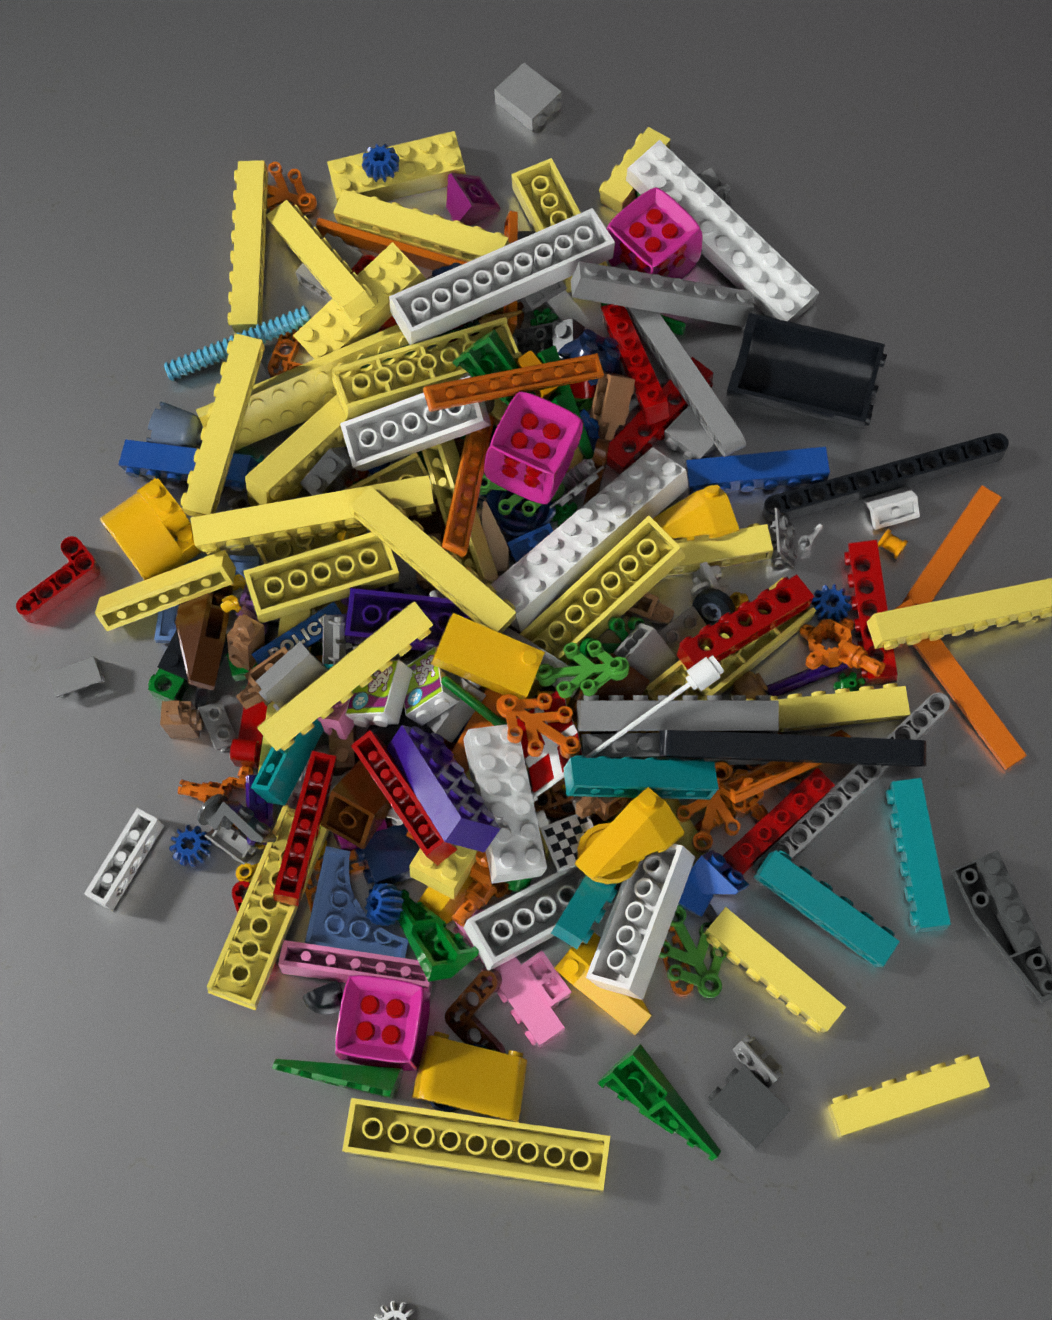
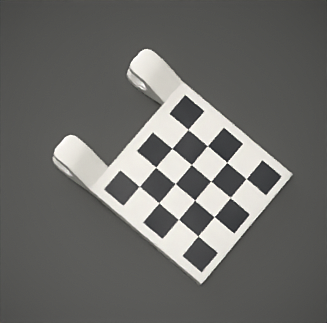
M577 796L572 801L575 810L576 803L582 799L580 796ZM544 810L536 812L538 826L558 873L575 867V862L578 859L577 848L580 838L588 829L594 827L590 816L581 819L575 814L549 824Z

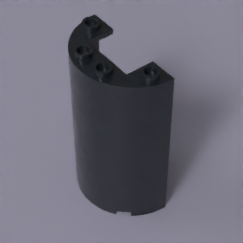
M749 312L736 366L732 371L727 388V396L863 429L864 426L870 425L874 405L870 404L871 398H876L879 387L874 385L879 367L884 368L887 354L883 353L885 344Z

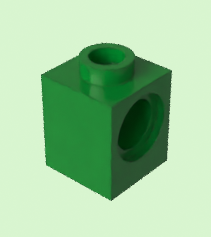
M158 669L157 673L153 674L149 680L148 690L153 697L162 701H182L189 685L184 679ZM165 684H172L169 690L162 691V687Z

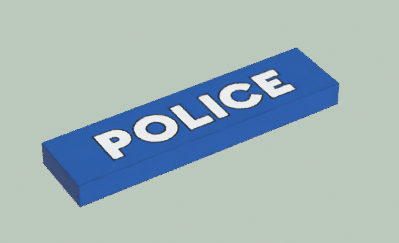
M335 602L252 653V656L259 665L284 646L290 651L299 641L308 649L323 639V615H340L342 613Z

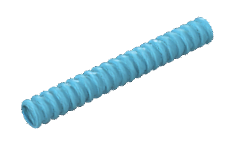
M303 305L300 310L296 308L295 312L289 311L288 315L282 314V317L279 318L277 316L275 320L269 319L268 323L262 322L261 326L257 324L256 328L250 327L249 331L243 330V333L240 335L260 339L263 341V344H266L267 340L273 341L274 337L278 339L281 334L285 336L286 332L292 333L294 329L296 331L299 330V327H303L311 319L307 307ZM231 335L229 339L223 338L222 342L218 340L215 345L211 343L210 347L204 346L203 350L199 348L197 352L192 351L191 355L184 354L183 358L178 357L176 361L172 359L171 363L165 362L164 368L169 379L175 381L177 377L181 379L182 375L188 376L189 372L195 373L196 369L200 371L201 367L207 368L209 364L214 365L216 361L220 363L221 359L227 360L229 355L227 354V346L230 340L233 341L234 336Z

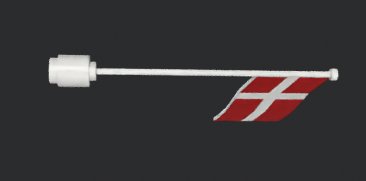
M713 655L708 659L705 657L686 671L689 675L685 678L688 683L585 757L592 758L689 687H692L693 690L699 688L700 691H703L721 678L720 675L724 672L723 668ZM555 691L551 694L552 703L549 709L532 708L527 712L530 714L557 712L560 707L567 706L566 700L561 698L558 692ZM547 700L541 701L542 703H548ZM561 713V715L564 717L569 716L566 713ZM518 718L517 726L523 730L521 745L529 768L533 788L532 797L533 802H535L540 794L564 778L563 768L569 759L564 758L560 754V745L538 731V738L544 745L543 752L538 757L529 755L527 751L529 742L525 722ZM573 719L569 723H546L565 737L573 736L580 741ZM537 746L531 747L534 750H539ZM582 748L580 749L579 755H583Z

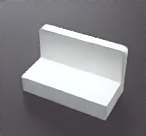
M908 487L864 499V504L870 509L872 526L875 530L920 517L917 495Z

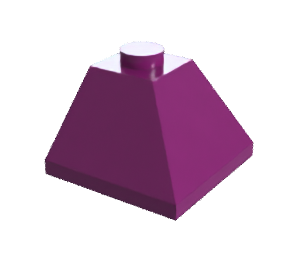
M450 173L448 175L446 208L453 221L458 220L465 225L472 226L500 211V206L480 176Z

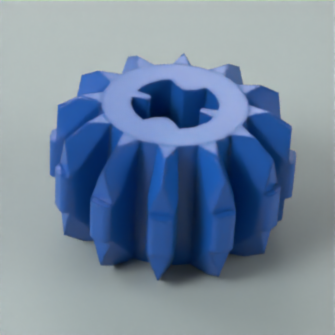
M376 143L374 149L368 147V153H363V170L368 178L373 177L375 182L379 179L386 182L387 177L394 178V173L399 172V156L396 154L393 147L388 148L386 143L382 147H379Z
M825 584L822 587V591L818 589L815 591V597L811 605L816 609L815 614H818V621L824 618L838 623L840 618L848 617L847 612L851 611L852 605L849 604L851 600L850 595H844L845 588L838 591L836 590V584H833L831 589Z
M186 825L185 832L177 829L178 838L172 836L170 839L175 843L169 847V850L174 852L172 858L175 861L180 860L182 866H186L189 862L191 867H195L196 860L204 863L205 860L202 856L203 854L207 856L211 854L207 848L212 845V842L205 837L207 832H201L200 826H196L192 830L190 825ZM190 842L194 845V848L191 850L187 846Z
M391 883L374 884L373 889L368 891V898H365L367 901V905L364 908L367 910L366 917L371 920V923L376 925H394L396 920H400V912L403 911L402 903L404 899L401 898L402 891L398 890V887Z

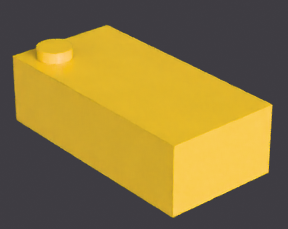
M453 613L445 627L431 665L502 695L512 694L519 699H526L545 652Z

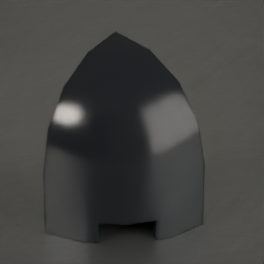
M797 775L772 788L784 799L804 779Z
M334 981L306 993L302 999L306 1006L315 1013L323 1015L333 1014L340 1011L343 990L341 984L338 981Z

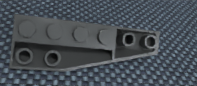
M998 850L952 869L951 872L975 921L1040 1003L1052 999V963Z

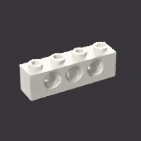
M136 808L84 895L113 911L164 825L157 818Z

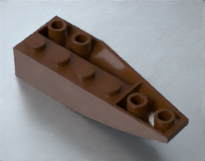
M226 586L178 605L175 624L190 685L201 689L214 690L230 612L226 613L222 610L221 604L223 603L222 599L233 594L234 586Z

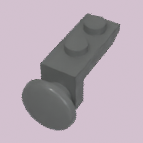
M217 794L209 798L201 806L197 814V820L201 825L209 824L214 830H218L220 826L229 830L234 824L252 841L265 843L275 842L277 839L267 824L260 822L254 817V812L251 809L243 806L238 801H228V798L223 794Z

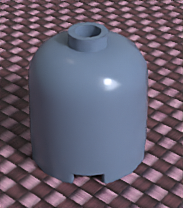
M161 401L159 404L162 407L160 409L155 408L151 416L148 430H151L152 433L151 438H146V442L189 448L201 446L203 426L199 417L194 413Z

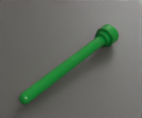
M444 676L441 679L443 686L494 726L507 724L450 677Z

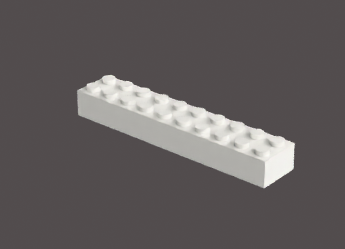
M660 140L627 168L626 181L640 195L657 187L671 196L694 218L703 235L701 253L739 290L750 291L753 304L767 317L794 323L815 303L819 292Z
M591 208L389 296L390 312L409 345L426 341L573 276L579 261L600 264L612 259L615 241L594 209Z
M652 447L491 584L497 591L496 595L502 600L507 599L515 607L516 618L510 625L521 633L647 516L653 519L689 488L686 469Z

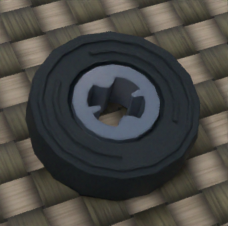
M713 588L704 589L697 594L692 604L706 625H714L719 622L718 620L724 614L735 612V605L732 599L721 590Z

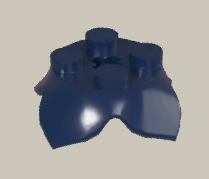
M585 329L583 334L565 344L558 352V355L565 359L598 353L603 372H613L614 374L622 375L620 367L621 354L617 348L618 342L611 337L604 338L590 329ZM598 379L589 380L588 382L591 386L597 385Z
M490 490L487 493L488 506L493 516L498 520L500 529L508 535L522 536L548 524L556 514L555 506L550 508L554 504L550 501L548 504H542L536 509L533 516L526 517L519 511L524 502L531 500L524 498L512 508L510 514L502 515L498 511L499 502L503 499H509L514 493L504 490ZM507 504L501 505L503 510L510 509ZM526 506L525 510L527 512H532L533 508L531 506Z

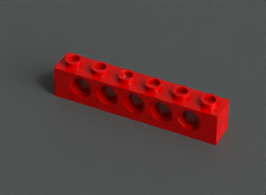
M612 304L601 307L609 337L614 338L618 342L617 348L621 354L620 363L627 377L635 379L634 395L647 424L651 425L670 418L667 399L626 308Z
M692 356L691 360L712 388L714 372ZM671 379L662 388L668 402L670 418L648 425L642 411H640L609 443L606 465L619 475L654 447L653 445L658 440L662 441L665 430L688 407V404ZM676 400L679 404H671L670 401ZM641 432H648L649 435H648V436H642V435H640L639 433H641ZM631 447L634 451L626 452L624 449Z
M877 540L848 543V552H844L845 565L850 566L851 574H847L849 588L854 590V596H850L852 611L857 610L858 618L854 619L855 633H860L861 641H857V646H862L869 657L873 654L881 655L883 659L880 662L885 663V668L879 677L861 668L862 679L867 678L868 686L897 682L898 674L894 649L885 650L884 647L875 649L873 640L867 636L870 632L867 621L871 616L864 614V611L867 609H873L876 613L888 611ZM866 565L869 567V570L860 571L857 567ZM863 587H870L873 591L865 594L861 592V589Z
M797 574L790 579L785 577L772 590L765 589L757 596V599L752 602L750 600L745 601L732 614L730 612L724 614L716 624L704 626L698 635L693 638L688 636L683 639L679 644L677 657L687 670L705 657L708 659L712 655L719 663L810 607L814 595ZM778 598L785 599L787 603L781 602ZM759 610H765L768 614H762ZM740 621L746 622L749 626L741 625ZM720 633H725L730 638H723ZM706 645L710 650H703L700 646Z
M371 730L354 742L351 747L425 856L436 865H439L458 849L454 844L444 842L393 760L384 742Z
M316 751L311 752L273 892L274 901L299 907L336 768V756Z
M819 768L815 769L722 855L726 862L734 870L744 875L763 854L835 787V784Z

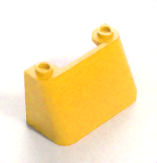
M434 1031L433 1036L427 1035L412 1098L434 1101V1103L498 1117L501 1120L518 1122L521 1112L527 1059L523 1058L524 1053L509 1050L508 1054L449 1040V1034Z

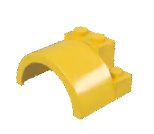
M154 478L138 489L136 494L100 517V521L107 532H110L144 580L181 567L202 552L195 546L192 525L186 514L159 478Z

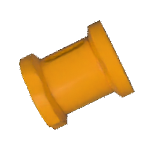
M887 529L878 542V548L883 547L897 559L909 541L901 540L891 533L892 530Z

